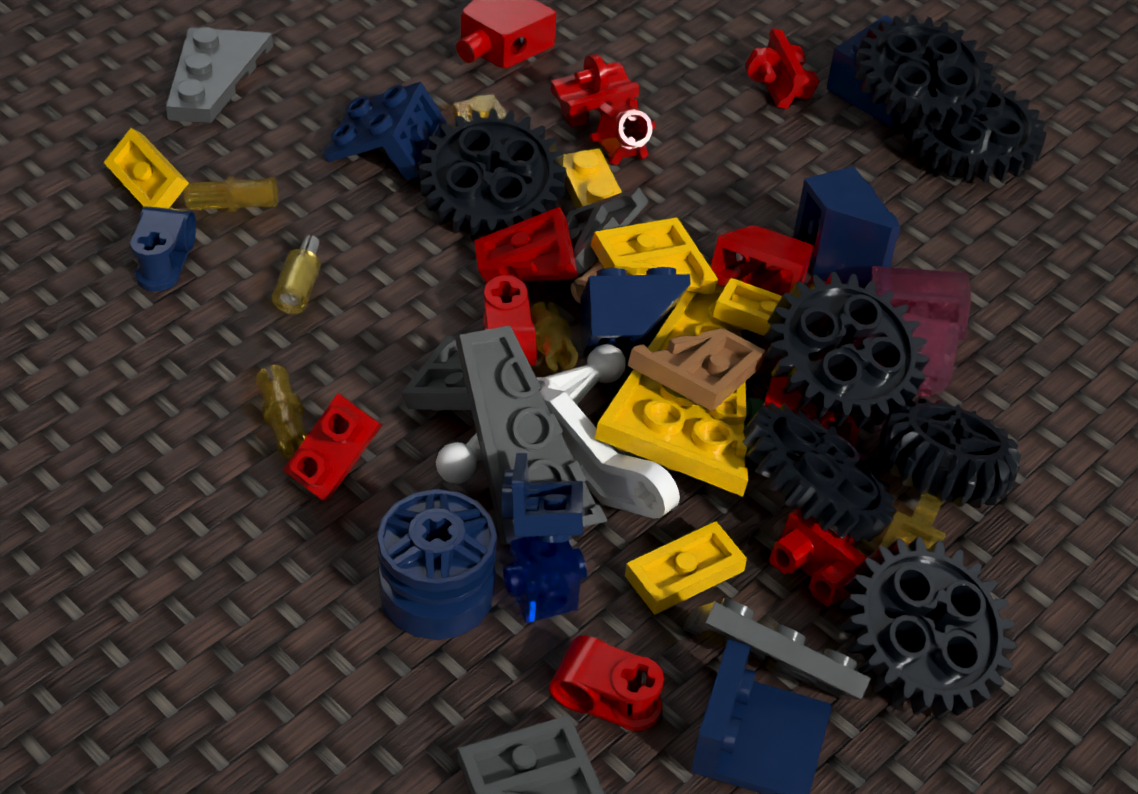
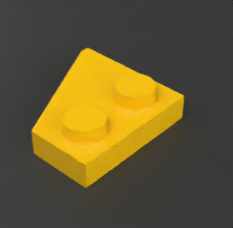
M677 217L596 231L593 234L590 246L604 269L621 268L627 271V275H646V271L651 268L671 267L676 269V274H690L691 284L686 291L702 294H712L715 291L719 279Z

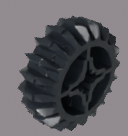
M925 398L919 399L917 402L913 400L906 401V405L901 410H893L892 414L888 416L879 437L881 440L878 450L881 452L880 460L889 466V472L893 476L903 478L905 486H913L921 491V495L929 494L936 497L939 502L943 500L950 501L957 507H963L967 503L973 508H981L983 504L996 505L997 501L1004 499L1008 490L1012 489L1020 468L1019 462L1022 455L1017 451L1018 444L1013 439L1008 438V432L1005 429L996 428L992 419H983L976 414V411L964 410L959 404L951 406L945 404L942 400L932 403Z

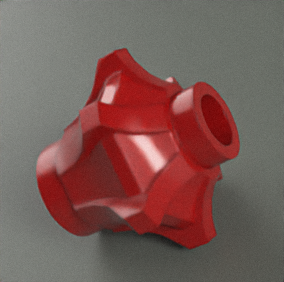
M630 97L625 105L615 107L602 103L597 108L601 114L596 133L589 135L590 141H598L610 155L609 164L615 166L625 157L636 155L640 160L645 159L649 155L646 149V142L651 137L652 130L656 129L655 121H651L645 113L639 111L637 100Z

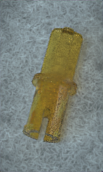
M228 176L227 181L189 183L184 189L185 205L191 210L229 208L231 213L237 212L238 208L277 207L278 186L275 177L236 180L234 176Z

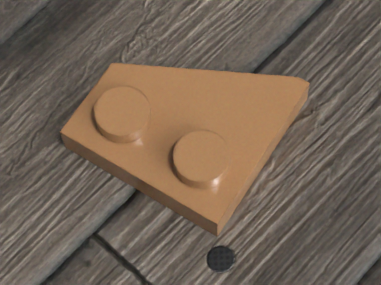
M721 328L703 332L699 336L672 338L666 350L650 352L644 344L635 346L631 350L628 366L687 397L692 403L713 411L762 367L766 350Z

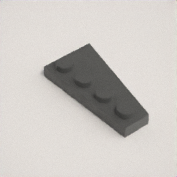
M511 326L471 332L456 337V345L502 545L539 537H515L514 518L503 519L502 485H505V469H514L516 453L528 454L529 483L583 481V527L607 522L608 520L600 504L596 505L585 483L588 480L579 462L574 461L561 435L563 430L555 414L550 413L539 391L541 386Z

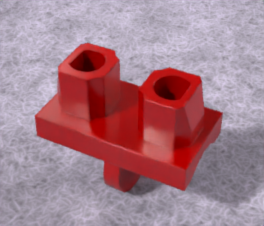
M772 28L769 32L768 46L766 48H755L745 64L746 72L751 80L764 82L776 106L779 108L788 109L794 98L809 100L819 85V79L815 72L803 69L805 53L802 48L791 45L783 30Z
M592 54L585 57L584 70L575 72L574 75L552 80L550 91L560 103L561 115L570 126L576 127L586 124L589 119V111L597 109L602 103L615 107L625 105L630 97H638L640 86L627 77L620 62L605 64L600 55Z
M337 393L286 464L283 471L321 500L328 502L383 424L361 410L345 396Z
M796 508L789 513L784 531L775 542L769 561L771 565L784 575L792 574L800 568L811 576L809 589L812 596L828 607L840 600L844 601L851 595L844 586L856 575L854 569L867 557L854 547L855 541L849 534L844 539H841L836 532L829 528L823 531L814 517L811 516L808 520H805L802 517L801 509Z

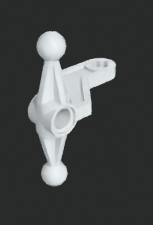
M611 344L596 346L587 358V365L546 377H536L541 386L539 391L550 413L555 414L563 430L561 435L574 461L579 462L588 480L585 482L588 489L602 505L650 518H661L679 504L680 495L678 487L667 470L655 462L619 454L611 445L594 439L596 427L577 406L598 381L600 383H610L617 381L625 370V357L620 349ZM477 433L466 445L455 442L445 445L439 451L436 459L437 472L447 482L454 484L463 483L474 475L477 462L483 460Z

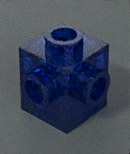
M532 536L510 542V564L503 566V577L509 596L516 598L525 622L529 623L578 610L581 580L586 579L587 569L579 547L572 548L569 541L546 543L540 541L539 536Z

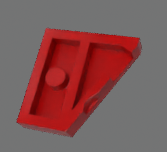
M560 207L474 240L478 270L486 283L495 277L503 275L513 276L521 281L565 280L578 277L567 219Z

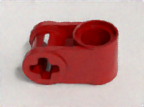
M503 275L495 277L488 281L484 289L485 312L483 315V330L510 325L530 366H536V334L534 323L531 322L526 285L520 279L513 276Z
M584 635L573 639L549 685V691L557 702L572 711L587 713L619 725L626 730L638 732L655 726L661 717L662 701L659 695L663 689L664 676L662 669L655 661L610 646L595 637ZM642 672L646 674V684L642 683ZM628 704H632V715L628 714Z

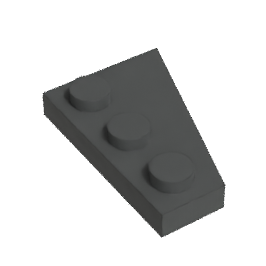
M211 27L188 28L166 104L168 120L212 123L236 93L235 85L244 75H251L256 69V60L261 54L267 55L273 48L272 33L220 30Z
M723 598L721 604L712 602L691 609L683 630L701 637L703 631L713 630L726 636L725 644H727L729 639L750 645L749 657L765 661L768 655L776 659L774 668L785 675L845 701L862 700L870 678L854 670L857 662L852 658L831 649H825L822 655L803 645L806 637L801 633L781 624L775 623L773 628L770 629L752 620L755 614L752 609L731 599Z

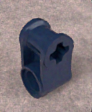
M143 207L138 226L133 237L130 239L131 251L138 258L139 264L136 270V280L143 289L153 292L170 289L178 282L188 253L192 250L195 242L196 217L193 210Z

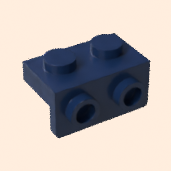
M516 453L514 469H505V485H502L503 519L514 518L515 537L539 536V540L542 542L561 543L571 540L572 535H583V481L529 483L528 454Z

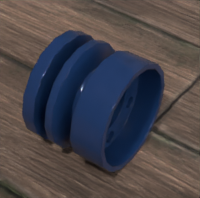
M439 489L416 492L396 502L383 516L377 535L378 560L380 564L379 591L385 614L401 630L414 637L433 640L458 637L479 626L491 610L495 593L494 564L497 534L490 514L479 502L459 492Z

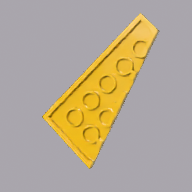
M717 285L712 294L686 291L649 345L648 350L650 352L666 350L672 338L699 336L703 332L721 328L742 338V330L712 317L716 302L725 287ZM633 369L598 421L594 439L612 445L620 451L630 452L663 465L669 470L681 472L743 497L748 482V468H745L747 446L742 442L745 438L743 433L746 418L745 382L711 411L703 406L692 403L687 397Z

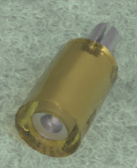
M310 235L305 236L300 249H294L287 254L271 298L273 304L283 312L298 314L306 309L321 268L320 259L315 255L319 246V240L315 236H312V238Z

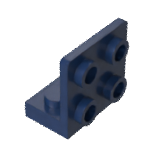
M421 81L405 87L395 85L382 94L370 98L360 96L349 103L340 125L331 134V141L323 156L328 162H332L383 146L389 159L396 165L405 180L419 177V165H422L421 152L422 150L429 149L430 135L440 137V125H446L447 121Z
M728 639L698 734L691 772L762 794H810L832 709L831 705L821 700L755 682L756 671L746 669L751 646Z

